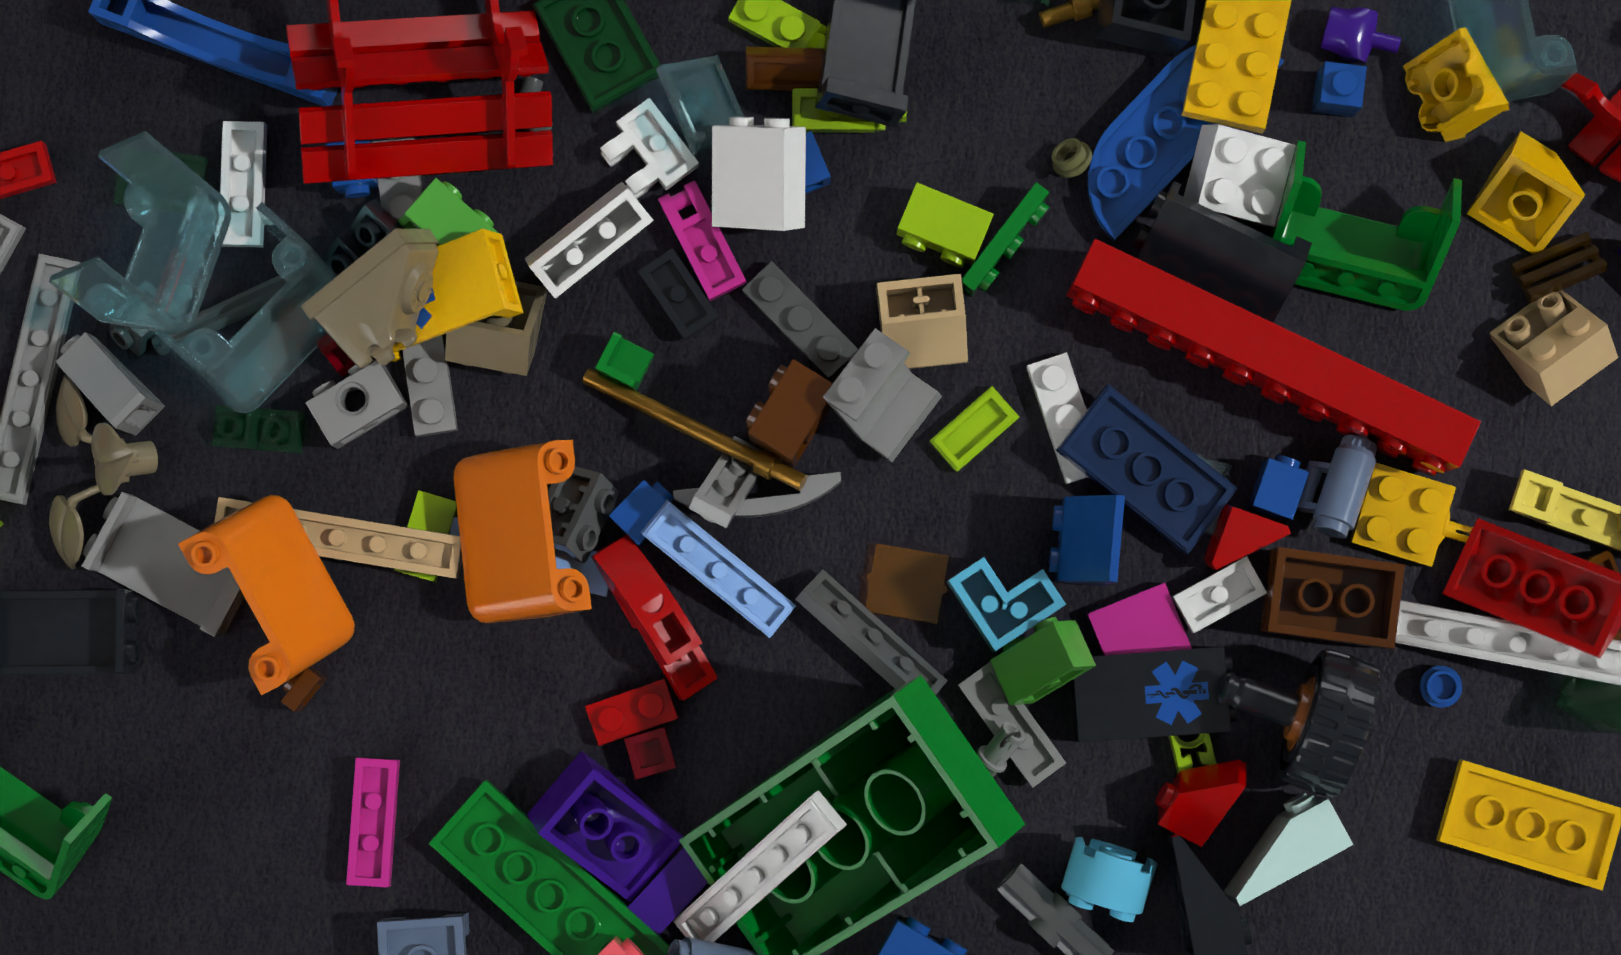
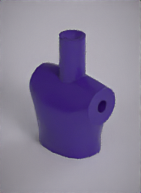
M1331 6L1320 49L1331 51L1339 55L1346 62L1363 65L1366 64L1372 48L1397 54L1401 37L1376 32L1378 13L1374 10L1362 7L1345 9Z

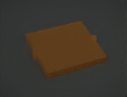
M877 543L872 573L867 575L870 585L866 608L872 613L937 624L942 594L947 592L944 580L948 555Z

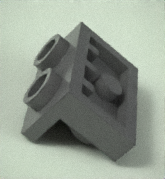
M575 467L571 477L564 482L551 484L548 490L554 549L567 552L580 563H586L591 551L597 545L598 537L609 514L613 511L619 495V491L602 473Z

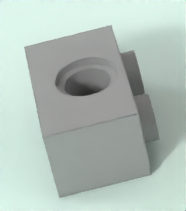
M377 360L373 363L370 362L363 368L354 365L348 370L349 377L337 384L334 380L322 384L312 392L314 398L305 402L330 445L337 449L409 407L386 366L380 365ZM356 390L363 391L365 394L364 406L358 411L350 412L346 406L348 395Z

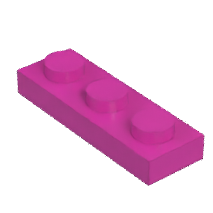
M362 757L355 759L346 885L391 886L400 760Z

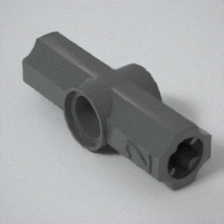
M1021 862L1005 876L996 888L1016 910L1018 909L1028 919L1027 923L1053 948L1057 946L1065 955H1112L1114 952L1104 939L1081 920L1083 917L1056 891L1052 893Z

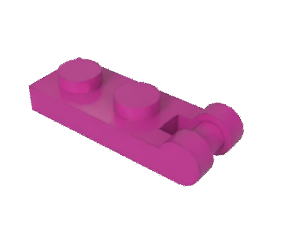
M694 180L684 185L685 190L671 197L668 193L658 198V201L709 301H712L747 282L720 228L712 226V213ZM693 205L697 213L682 220L678 211Z

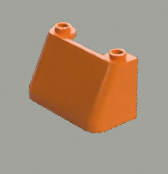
M573 439L555 440L477 454L463 458L457 463L453 479L466 598L469 612L476 620L483 623L546 618L592 609L590 589L585 576L576 569H557L548 496L547 485L566 481L571 477L575 469Z
M276 495L263 497L178 543L189 565L201 574H213L226 567L229 568L268 638L269 643L252 653L248 667L250 675L261 695L281 686L341 648L352 638L355 628L353 617L295 511L286 499Z

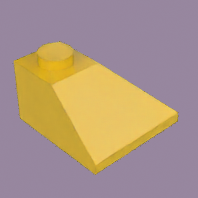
M1520 131L1497 162L1467 214L1531 254H1536L1544 250L1583 200L1585 193L1556 152Z

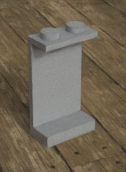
M875 328L823 398L862 442L890 462H893L942 396L937 390L912 374L904 362L910 355L909 351Z
M121 492L119 498H112L104 511L103 519L106 522L98 535L93 534L85 545L83 556L86 558L82 567L98 571L201 626L200 630L214 637H224L245 597L228 567L213 574H201L189 565L178 543L200 530L132 494Z

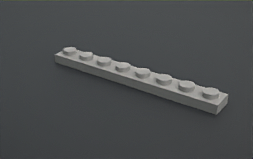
M415 136L372 139V142L415 140ZM421 175L377 178L381 206L396 221L423 192ZM444 334L402 350L416 437L458 431L448 361H445L446 344Z

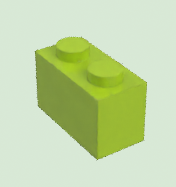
M917 182L898 226L897 235L903 237L902 243L921 252H925L926 247L942 253L940 259L944 262L963 268L965 263L971 266L974 264L994 214Z

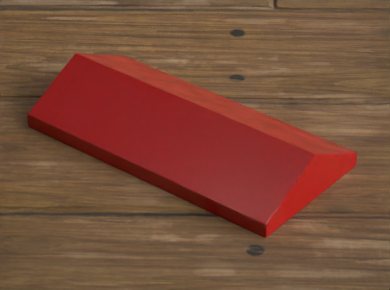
M1479 518L1475 522L1442 593L1449 598L1599 659L1621 628V573Z

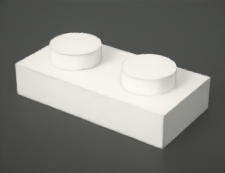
M1246 556L1172 596V599L1191 633H1195L1267 592Z

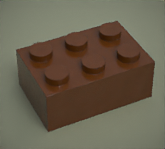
M794 359L788 368L781 364L768 384V387H770V397L766 404L758 401L745 422L747 423L746 427H748L750 443L761 450H766L780 457V462L794 469L831 409V406L823 396L833 383Z
M1283 547L1270 549L1265 588L1267 593L1264 596L1260 632L1378 649H1395L1405 564Z

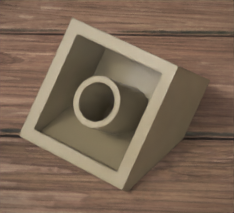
M515 281L524 313L511 318L492 315L446 333L445 361L527 376L536 350L547 288Z

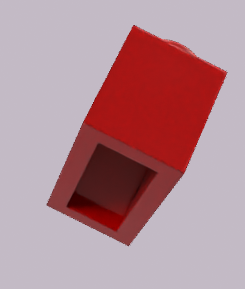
M1234 760L1181 770L1171 784L1166 782L1158 792L1155 804L1159 806L1157 824L1202 847L1245 789L1246 763L1241 760Z

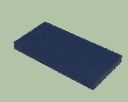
M1109 384L1104 386L1055 450L1110 495L1125 496L1124 506L1184 554H1189L1238 489Z

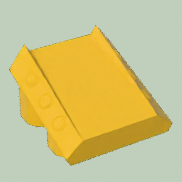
M1466 27L1459 28L1403 65L1406 71L1405 82L1408 90L1412 94L1419 95L1423 101L1418 115L1422 128L1426 131L1440 132L1445 142L1465 138L1467 133L1501 112L1509 110V103Z

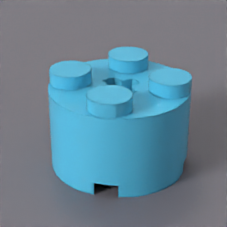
M1077 837L1061 888L1069 896L1068 902L1074 906L1093 910L1095 904L1110 909L1109 915L1126 922H1134L1136 914L1143 913L1158 864L1148 857L1145 865L1135 861L1137 852L1108 842L1091 839L1089 846H1086L1083 837Z

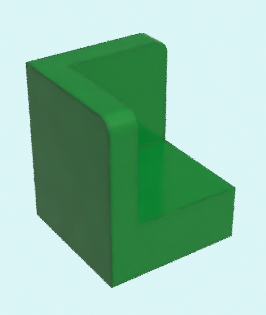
M614 331L595 369L598 373L637 391L655 355L624 339L621 334Z

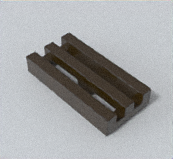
M1588 232L1511 264V272L1529 303L1535 302L1552 292L1561 291L1606 272L1607 269L1605 259L1599 257L1598 248L1596 245L1593 246L1591 244V237ZM1586 260H1589L1590 264H1587L1583 267L1568 272L1564 275L1549 280L1533 288L1530 285L1548 276H1555L1559 273H1562L1566 271L1567 268L1582 263Z

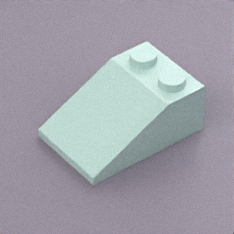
M1302 793L1283 804L1286 810L1275 816L1223 891L1231 902L1241 906L1353 845L1329 799L1314 796L1313 794L1307 796L1306 793Z

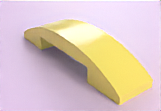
M1525 469L1521 470L1509 510L1564 533L1621 551V506L1565 487L1562 482Z

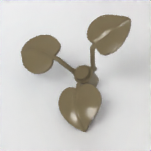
M64 375L56 401L57 427L62 439L70 447L77 446L80 440L91 443L97 483L95 486L70 496L68 500L63 495H58L54 498L51 505L49 526L54 546L62 560L73 570L78 569L76 563L80 558L84 540L82 522L75 509L77 503L98 492H102L104 495L114 494L121 483L129 482L130 476L155 473L158 467V455L152 441L125 443L124 439H121L107 423L97 424L93 435H90L85 429L88 422V414L83 397L74 382L67 375Z

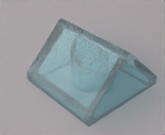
M718 55L664 64L656 68L660 85L685 143L693 155L712 147V126L729 124V117L744 116Z

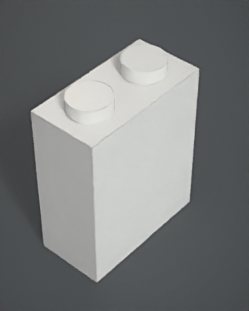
M745 116L729 117V124L712 126V226L778 231L805 228L806 127L790 126V118H764V125H754V117Z

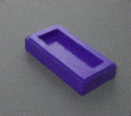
M683 847L628 908L655 933L660 935L708 882Z

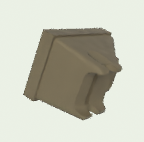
M394 229L302 304L301 308L310 320H316L357 367L363 368L373 360L370 356L375 358L380 365H387L395 359L393 353L395 343H402L408 348L417 340L416 322L420 310L425 306L431 293L433 284L432 272L438 256L436 244L439 242L430 229Z

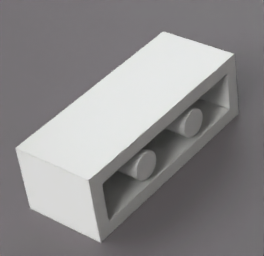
M621 181L529 254L525 260L552 296L557 298L654 220Z

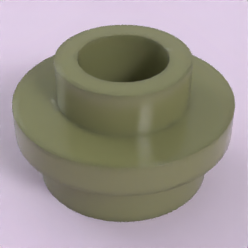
M1075 138L1062 141L1052 152L1053 169L1062 178H1071L1082 174L1092 160V151L1089 146Z

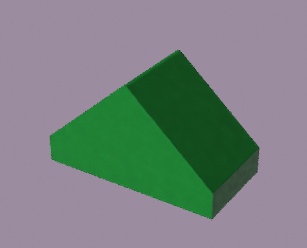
M920 675L885 694L711 816L679 841L709 885L712 886L802 803L819 790L847 825L740 918L736 924L758 955H820L999 848L1025 825V822L927 682Z

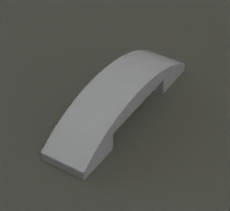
M841 473L808 475L806 483L799 494L745 499L733 518L777 515L803 507L818 500L841 483ZM699 488L674 490V500L689 507Z

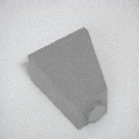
M86 332L82 336L75 335L61 348L60 352L63 355L56 361L58 366L116 429L137 435L165 407L96 337Z

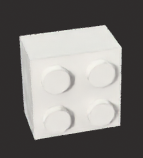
M1220 124L1202 125L1184 197L1236 221L1255 226L1275 227L1296 145Z

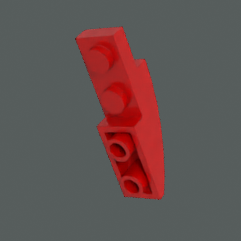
M627 534L591 556L632 628H637L678 699H687L718 678L699 646L702 644V641L685 613L653 566Z

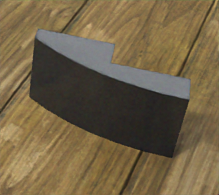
M374 199L363 206L349 229L335 239L320 263L334 277H337L394 229H403V227Z

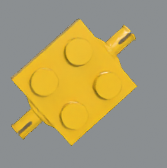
M1376 463L1349 543L1432 567L1438 546L1445 537L1465 542L1466 544L1469 536L1457 533L1456 530L1470 534L1473 527L1450 521V506L1456 490L1455 486Z

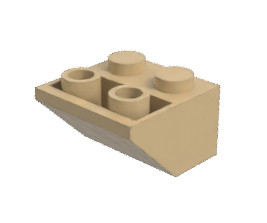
M961 274L877 283L876 294L881 333L909 351L910 355L904 362L909 369L968 363L966 314Z
M1563 290L1552 292L1528 304L1489 333L1491 339L1525 385L1551 406L1618 358L1608 325Z

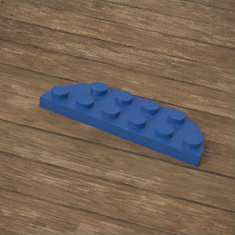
M1196 45L1177 55L1110 124L1094 149L1088 169V196L1096 220L1113 242L1157 197L1159 191H1163L1194 158L1202 125L1216 124L1181 116ZM1280 58L1278 68L1284 62L1282 58Z

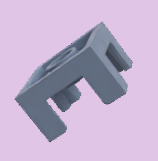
M469 912L446 914L443 917L405 919V917L384 918L377 922L379 955H467L466 936L470 933Z

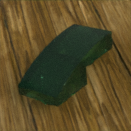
M216 405L212 446L302 454L306 413L246 406Z

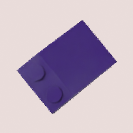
M582 750L527 813L540 836L629 902L632 901L680 845L679 840L684 837L618 778Z

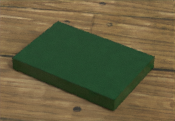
M540 0L533 4L537 15L593 114L665 75L663 68L624 0Z

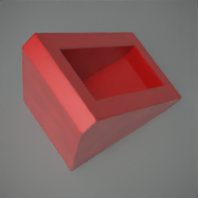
M1226 504L1220 512L1205 553V563L1208 567L1217 570L1291 534L1290 529L1287 525Z

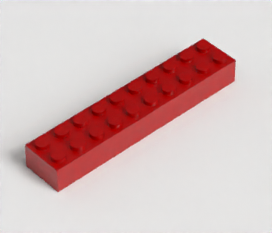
M1094 239L1086 252L1066 294L1067 297L1073 299L1072 306L1091 315H1094L1097 310L1111 317L1109 323L1123 331L1132 333L1133 329H1137L1149 335L1147 341L1161 349L1169 351L1171 346L1187 353L1185 359L1194 365L1206 369L1209 364L1223 370L1222 376L1232 383L1240 386H1245L1247 382L1261 388L1260 395L1278 404H1283L1285 400L1299 406L1298 413L1316 422H1321L1323 418L1338 425L1336 431L1344 436L1358 434L1367 437L1368 435L1369 440L1377 445L1378 452L1392 458H1397L1398 454L1413 460L1411 465L1413 468L1430 476H1435L1436 472L1442 474L1460 468L1481 423L1480 420L1097 239Z

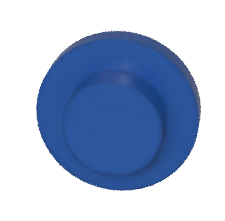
M1431 667L1424 672L1420 679V694L1431 706L1439 708L1449 707L1457 702L1461 696V678L1450 667Z

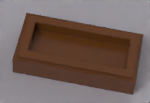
M746 47V90L793 91L795 88H818L824 49Z

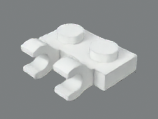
M650 98L616 121L617 127L622 133L600 148L602 151L601 155L610 167L621 161L632 149H635L647 166L625 181L626 186L636 199L645 194L658 181L665 190H668L699 167V162Z

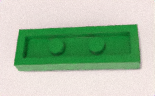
M1037 182L963 277L962 288L971 297L978 288L985 292L1000 273L994 267L1004 255L1010 260L1024 242V239L1019 234L1028 222L1035 227L1049 209V206L1044 203L1049 191Z

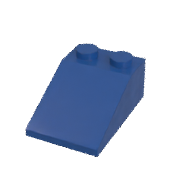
M1065 496L1061 501V506L1054 505L1052 530L1059 531L1058 546L1050 547L1048 572L1055 573L1054 582L1104 587L1118 581L1125 496Z

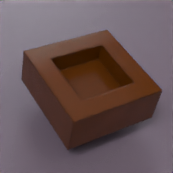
M307 668L304 672L286 682L283 690L287 694L281 702L293 712L302 711L327 680V677L315 668Z

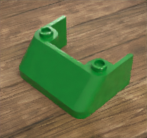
M1298 140L1275 227H1271L1269 237L1289 246H1292L1296 236L1312 243L1307 261L1295 284L1403 311H1411L1423 306L1428 299L1460 225L1462 180L1453 179L1441 209L1429 206L1412 207L1402 215L1399 225L1395 226L1319 207L1322 190L1315 180L1303 176L1306 142Z
M0 767V871L37 897L43 899L52 898L63 886L101 831L112 797L105 793L94 806L86 802H69L62 810Z

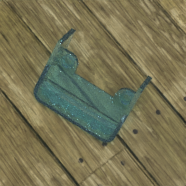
M144 131L100 150L98 158L128 181L124 193V205L130 217L143 227L125 277L116 272L99 257H95L51 275L49 283L101 322L176 334L191 328L196 321L231 221V211L226 199L149 133Z
M263 202L256 209L265 228L281 241L272 253V264L276 272L286 283L229 341H226L219 333L212 329L199 328L189 333L178 343L149 316L143 321L152 337L228 407L240 413H248L257 409L318 347L316 342L328 334L316 320L308 318L301 305L337 277L315 250Z

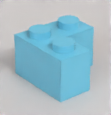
M984 557L947 581V584L992 652L997 651L1066 605L1043 569L1007 592Z

